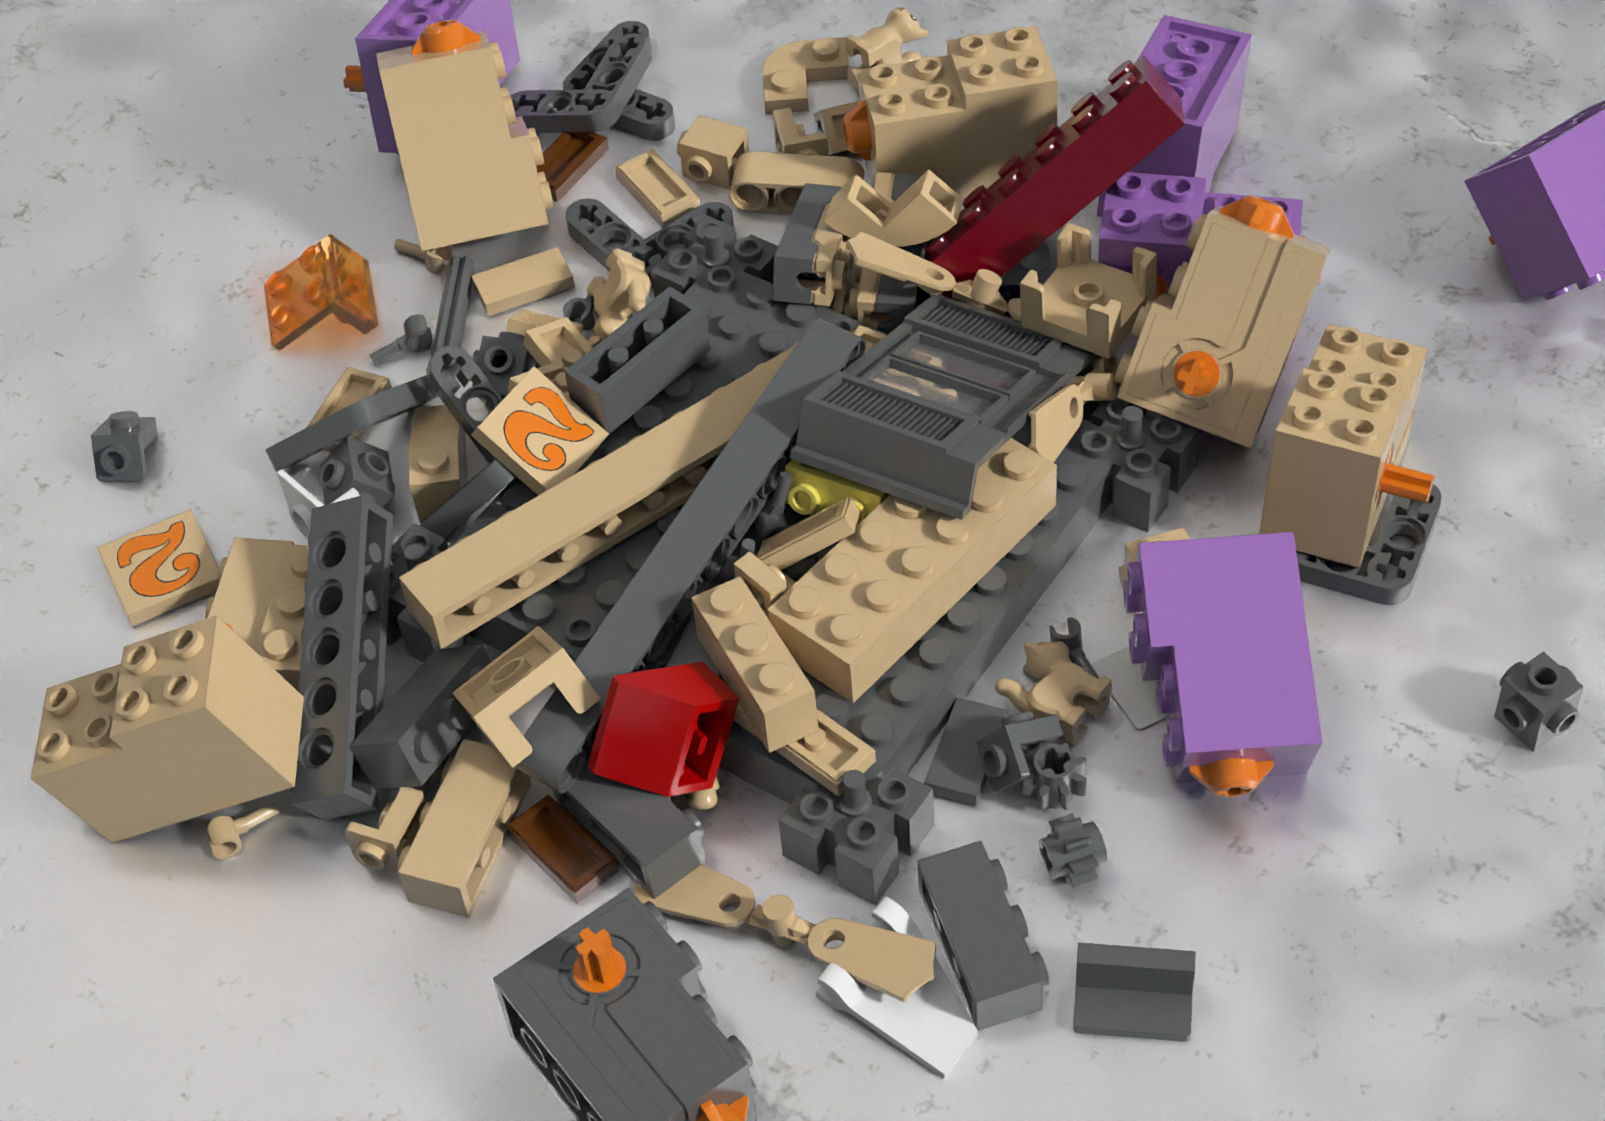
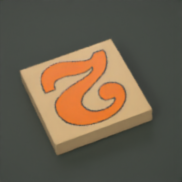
M535 367L522 378L471 434L475 440L538 496L549 487L557 485L573 476L609 435L607 431Z
M191 509L97 547L132 627L217 591L219 567Z

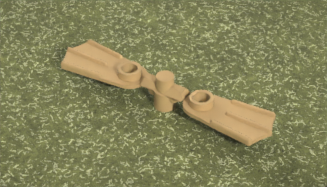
M860 232L846 243V249L851 251L856 266L903 282L907 280L915 282L922 290L930 294L940 295L943 291L952 290V298L1000 315L1005 314L1008 310L1010 318L1021 321V298H1013L1007 304L998 291L1002 284V279L990 270L980 269L973 281L967 280L957 283L953 275L943 267L867 233Z
M1132 329L1110 358L1096 354L1093 370L1086 376H1075L1064 388L1028 412V416L1031 417L1032 428L1031 443L1028 445L1029 449L1054 463L1079 428L1083 417V405L1087 401L1115 400L1118 386L1121 385L1114 381L1119 363L1124 353H1128L1130 347L1135 349L1139 337L1131 335Z
M704 865L697 867L656 899L637 882L633 893L643 904L651 901L662 913L722 927L737 926L748 920L747 924L768 931L776 946L787 948L796 941L806 944L811 955L817 961L826 965L832 962L844 969L853 979L902 1002H906L917 989L934 979V956L936 951V943L934 941L841 918L826 919L816 925L797 916L792 900L785 895H773L763 903V906L758 904L755 909V897L748 886ZM735 903L740 905L731 912L722 910L728 904ZM833 940H840L844 942L840 947L836 949H829L825 947L829 942Z

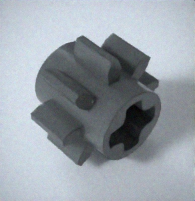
M1042 742L1039 743V750L1035 753L1034 758L1025 757L1030 775L1022 780L1021 793L1023 796L1034 795L1035 800L1039 803V810L1063 808L1066 811L1069 810V803L1074 795H1086L1087 778L1084 777L1086 775V758H1075L1071 750H1069L1068 743L1045 745Z
M1073 813L1048 821L1051 834L1039 839L1038 844L1043 864L1052 879L1063 876L1065 883L1070 882L1072 887L1098 879L1095 867L1107 861V851L1097 825L1093 821L1082 824L1081 818H1075Z

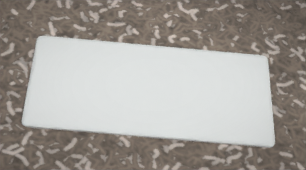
M1129 647L1123 648L1091 664L1100 678L1106 676L1112 680V692L1110 694L1137 730H1141L1168 717V714H1159L1156 682L1154 680L1142 681L1140 663L1131 664Z

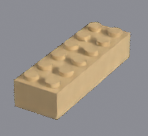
M1010 438L978 469L971 511L962 520L890 494L856 526L853 534L843 538L767 609L769 621L798 666L851 703H854L1056 506L1057 465Z

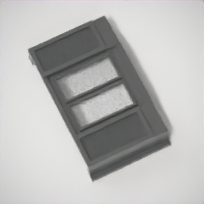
M933 294L904 317L901 325L842 372H835L802 399L796 446L791 449L790 459L962 520L971 511L978 469L1031 419L1028 416V412L1064 388L1075 376H1086L1091 371L1094 353L1022 326L1021 321L942 295Z

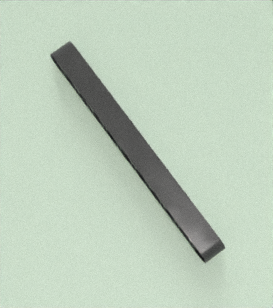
M817 318L812 322L574 662L601 699L585 712L579 714L572 708L560 690L556 688L523 735L533 750L529 756L514 767L515 769L560 794L565 793L571 788L589 763L612 676L652 670L693 611L691 597L708 589L775 491L780 473L785 472V466L792 460L790 455L791 449L796 446L802 399L835 372H842L861 357L866 350V340L822 318Z

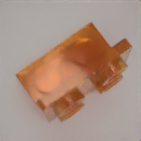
M332 234L326 236L316 245L308 247L296 260L282 270L273 273L264 284L271 346L279 351L332 312L343 324L349 323L364 335L379 325L369 262Z

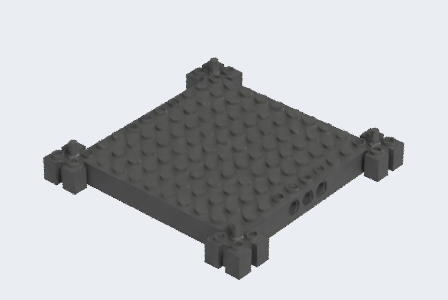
M704 214L683 237L685 249L675 250L672 248L653 268L651 278L654 298L670 286L706 308L711 350L611 432L576 473L585 469L593 461L600 460L626 445L634 437L643 435L667 421L675 413L684 411L708 397L716 389L725 387L752 371L757 365L766 363L788 350L801 339L808 327L817 318H822L851 333L861 325L882 334H888L821 305L773 301L774 255L778 246L752 234L736 240L735 227ZM946 360V370L1005 390L1010 389V387ZM939 384L934 385V388L938 390H952L956 393L957 402L951 408L980 417L994 404ZM1117 396L1113 401H1102L1093 412L1091 423L1082 419L1079 428L1054 461V464L1057 465L1056 506L854 703H851L801 669L815 690L816 708L875 750L876 762L864 773L858 770H850L844 774V792L841 795H835L778 752L773 751L769 753L759 738L733 720L719 767L790 804L778 819L782 855L817 875H820L829 863L836 867L838 886L873 905L878 903L899 874L898 850L912 856L934 826L933 788L908 776V774L948 722L957 697L966 698L1111 503H1113L1114 518L1145 532L1151 530L1168 506L1169 489L1178 493L1197 467L1199 428L1164 415L1154 420L1146 417V408L1119 399ZM1031 419L1011 437L1027 448L1031 443ZM516 476L450 547L455 545L460 539L474 534L498 520L506 512L515 510L538 495ZM774 492L768 499L764 507L769 506L770 501L773 498ZM685 503L468 634L504 653L539 626L562 646L572 661L575 662ZM785 503L783 514L788 528L812 516L810 514H799L791 508L790 504ZM754 521L730 556L740 557L742 541L750 538L755 542L754 555L757 557L762 543ZM413 523L392 545L387 643L393 646L403 636L408 655L424 662L434 650L441 648L408 611L399 577L411 571L419 563L426 562L448 549L445 538ZM775 531L769 533L766 539L775 535ZM840 541L782 571L797 582ZM723 567L707 590L722 584ZM694 611L688 616L653 669L667 666ZM464 636L443 649L463 647L465 644Z

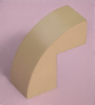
M929 169L892 204L856 174L832 197L823 222L850 238L855 237L860 232H864L896 247L910 246L934 239L956 225L964 199Z

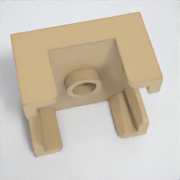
M1068 223L1057 238L1058 267L1043 286L1041 283H1038L1037 271L1030 270L1020 282L1022 326L1100 356L1110 358L1133 328L1141 307H1145L1147 301L1153 302L1156 298L1157 253L1135 247L1133 250V274L1091 260L1090 231Z
M539 626L452 692L487 739L498 749L512 768L529 756L533 749L509 716L546 687L550 686L553 690L558 688L572 708L579 714L585 712L601 699L563 647Z

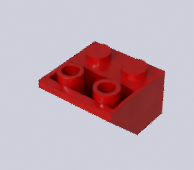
M703 661L612 676L587 768L595 775L666 797L711 789L714 785L740 698Z

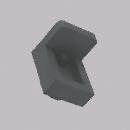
M134 411L116 412L109 415V418L91 434L96 478L99 481L143 480L147 474L144 449L157 436L155 417H139L138 413Z
M1031 711L1020 713L1001 722L1003 727L976 742L980 753L981 767L988 777L993 792L1003 791L1029 777L1030 771L1024 753L1036 751L1039 749V743L1043 742L1047 745L1063 736L1057 715L1035 719Z

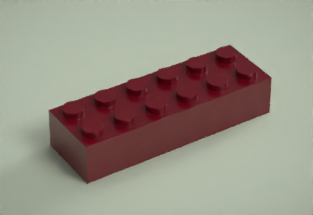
M1144 55L1134 64L1131 60L1125 61L1108 77L1110 84L1097 95L1089 92L1071 109L1072 117L1060 127L1056 123L1047 127L1035 139L1034 144L1036 147L1025 157L1022 158L1017 154L1007 161L999 170L998 175L1000 178L987 189L984 185H981L973 190L963 202L965 208L960 211L957 224L940 236L927 241L924 249V259L949 271L957 283L967 280L973 281L980 269L990 270L1001 278L1185 124L1181 97ZM952 290L943 291L948 298L957 300L952 298Z

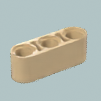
M746 152L737 159L729 191V199L736 208L742 211L792 215L805 183L843 187L856 174L864 180L865 172L859 162L847 157Z

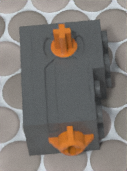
M629 887L493 978L510 1036L577 1121H756L754 1095L758 1093V1090L749 1071V1067L753 1065V1060L746 1047L735 1035L726 1038L715 1025L718 1023L717 1017L709 1003L705 1000L707 999V993L698 977V972L702 970L698 956L686 941L681 940L676 943L667 933L668 925L659 909L651 901L643 904Z

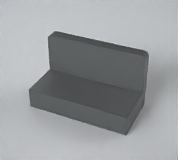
M1078 942L1073 1030L1081 1034L1189 1041L1191 1037L1196 951Z

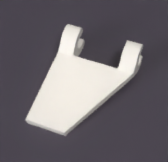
M885 897L872 912V918L875 921L871 926L925 939L917 924L908 913L892 899ZM935 956L934 979L917 989L906 1002L899 1001L870 986L861 989L844 969L832 962L817 979V983L821 987L816 992V997L824 1004L835 1010L853 1015L943 1079L977 1037V1028Z

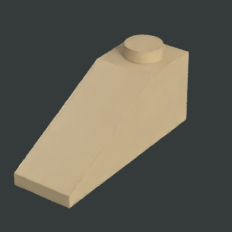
M445 405L414 409L408 446L409 486L419 523L467 483L465 431Z

